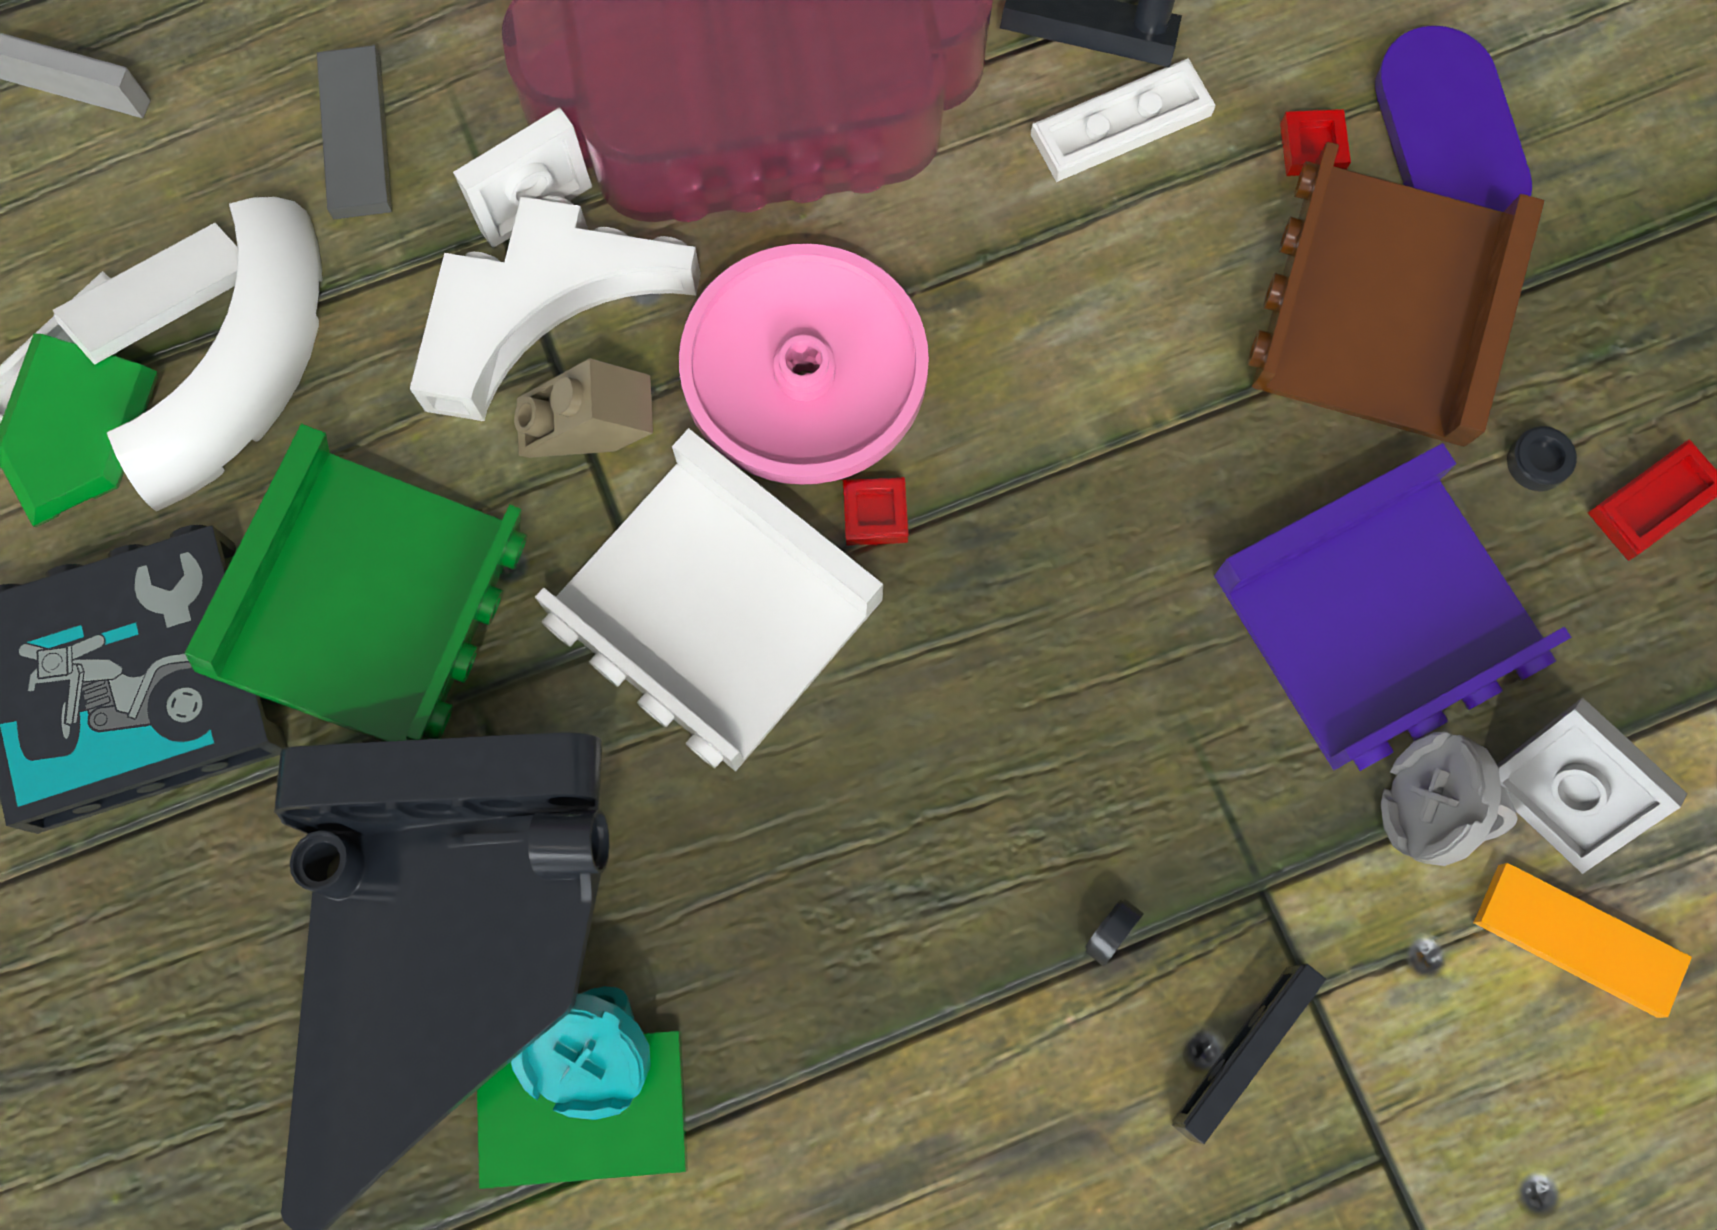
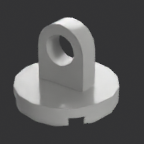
M1433 732L1415 740L1396 759L1390 773L1397 776L1393 781L1391 790L1384 788L1381 801L1383 828L1392 846L1416 861L1431 865L1447 866L1467 858L1484 841L1507 833L1515 826L1518 820L1509 791L1501 786L1498 766L1489 751L1467 737L1453 735L1448 732Z

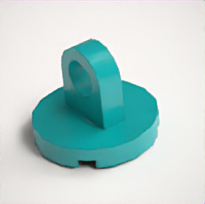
M604 986L577 994L575 1005L570 1013L511 1061L512 1070L526 1092L536 1100L542 1094L547 1100L556 1103L553 1111L567 1117L597 1120L620 1114L630 1106L632 1099L640 1093L651 1067L650 1047L638 1023L634 1021L635 1019L626 993L617 987Z

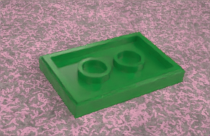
M681 1031L644 1034L650 1047L651 1067L640 1093L632 1099L630 1106L620 1114L597 1120L567 1117L553 1111L556 1103L547 1100L542 1094H540L538 1100L532 1097L522 1087L512 1070L511 1062L508 1063L477 1090L479 1189L688 1171Z

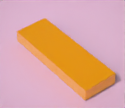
M1509 863L1498 865L1473 922L1657 1018L1669 1016L1692 959L1688 954Z

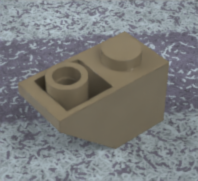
M589 358L518 397L514 416L515 427L518 431V455L533 458L615 452L653 434L650 375Z

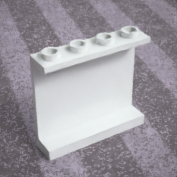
M688 428L672 446L677 464L556 597L543 588L535 598L548 614L541 621L542 624L569 647L578 639L595 653L589 663L601 675L617 687L626 679L644 694L637 703L651 717L664 727H667L672 720H675L692 735L686 742V745L713 768H716L721 761H724L736 772L881 603L883 583Z

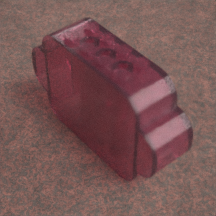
M513 0L504 16L502 39L506 65L527 125L530 126L560 107L574 127L586 169H593L598 188L603 198L613 209L626 217L644 222H660L673 219L681 222H692L702 219L707 214L729 210L744 213L753 212L763 208L766 204L790 200L798 203H809L819 200L827 194L846 191L859 194L870 193L880 189L883 185L903 182L922 172L931 163L939 148L943 111L952 109L966 101L977 89L982 79L993 0Z

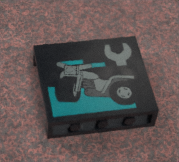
M213 525L181 527L173 531L169 539L147 546L142 544L121 546L110 551L106 559L86 565L66 564L48 570L45 578L23 585H0V800L6 826L39 834L278 756L282 749L288 748L283 728L265 718L260 696L196 673L185 655V651L227 570L225 559L234 556L237 551L235 543Z

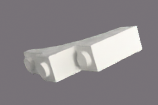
M521 196L505 262H500L494 256L482 252H468L466 256L444 253L410 390L425 412L485 421L489 405L509 370L538 339L563 321L602 303L624 297L664 293L696 296L701 275L696 248L687 246L681 240L672 237L660 236L654 240L630 237L624 232L610 227H598L594 231L588 230L581 206L574 205L570 201L557 196H544L541 200Z

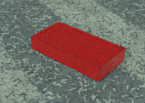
M1688 439L1589 511L1588 515L1622 555L1630 561L1717 497V470L1694 443Z

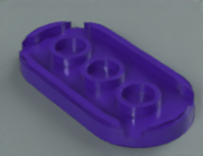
M1446 26L1419 27L1397 38L1388 48L1375 78V91L1404 186L1504 212L1520 194L1531 196L1532 178L1495 64L1487 50L1470 35Z

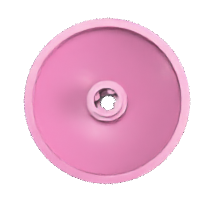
M790 244L759 251L733 264L711 282L698 298L688 316L680 342L679 373L689 412L702 435L716 451L737 467L753 475L781 483L805 485L832 482L852 476L878 462L902 440L912 426L921 407L927 385L929 357L926 334L920 315L904 289L888 273L871 261L855 253L826 245ZM804 370L813 372L812 374L806 373L805 375L797 374Z

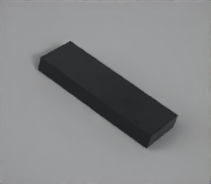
M1309 964L1286 967L1172 1121L1174 1123L1172 1126L1190 1141L1204 1145L1327 979Z

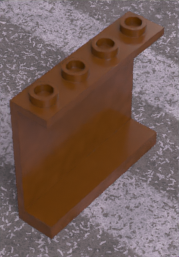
M1327 142L1315 163L1305 161L1297 181L1294 197L1303 199L1299 217L1290 216L1280 242L1279 253L1287 254L1288 257L1283 275L1273 274L1265 296L1263 309L1271 310L1272 315L1267 331L1260 329L1257 331L1249 353L1247 365L1257 368L1251 388L1465 447L1486 430L1545 200L1520 194L1504 212L1334 167L1339 145Z

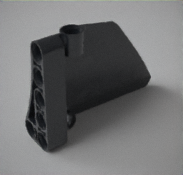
M560 732L295 746L281 750L274 813L278 815L282 824L307 834L293 849L290 858V872L298 885L312 891L281 1208L282 1219L292 1230H327L384 1173L444 1118L570 1013L576 1002L601 873L606 869L609 859L610 839L608 823L604 813L600 810L602 740L600 738L584 733ZM340 855L337 871L332 877L327 879V870L330 862L334 857Z

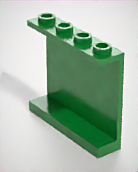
M301 423L193 635L185 655L196 673L381 742L441 739L453 710V705L445 702L454 680L463 683L467 680L479 650L478 646L470 644L480 622L486 625L492 623L504 591L495 587L504 566L514 570L524 550L528 535L520 532L521 509L509 504L503 520L338 457L330 453L325 432Z

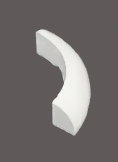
M253 197L229 203L235 224L238 246L237 275L229 310L216 339L193 372L170 395L134 420L107 432L115 455L128 479L143 500L156 512L187 498L221 476L225 471L222 466L234 458L252 439L257 442L266 434L283 412L299 385L310 359L319 327L316 310L319 296V281L322 282V266L318 241L310 216L295 201L279 197Z

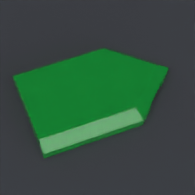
M33 333L0 423V467L33 527L36 528L59 517V513L91 498L97 499L119 488L124 470L115 455L107 432L134 420L146 412L159 376L157 371L142 364L112 355L94 365L77 344L48 335Z

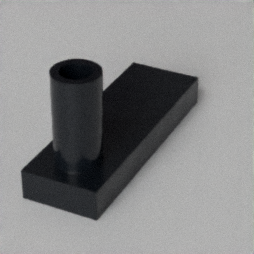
M1006 0L1000 29L1170 67L1182 15L1172 13L1175 0H1139L1138 5L1116 0Z

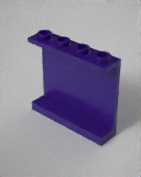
M1443 443L1232 555L1225 560L1214 575L1333 771L1352 760L1358 770L1361 771L1394 752L1388 742L1391 738L1408 730L1413 740H1417L1449 722L1442 711L1443 709L1462 700L1467 710L1476 707L1503 692L1497 679L1513 670L1516 671L1521 680L1528 678L1556 662L1557 660L1550 650L1572 638L1565 626L1543 638L1441 483L1440 480L1456 465V462Z

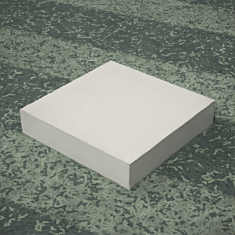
M560 107L453 172L481 233L492 248L511 238L521 196L540 200L544 196H557L570 201L592 188L574 127Z

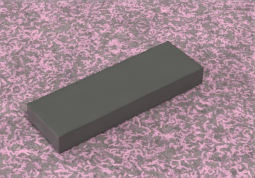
M375 45L317 52L327 210L333 219L392 212L380 55Z

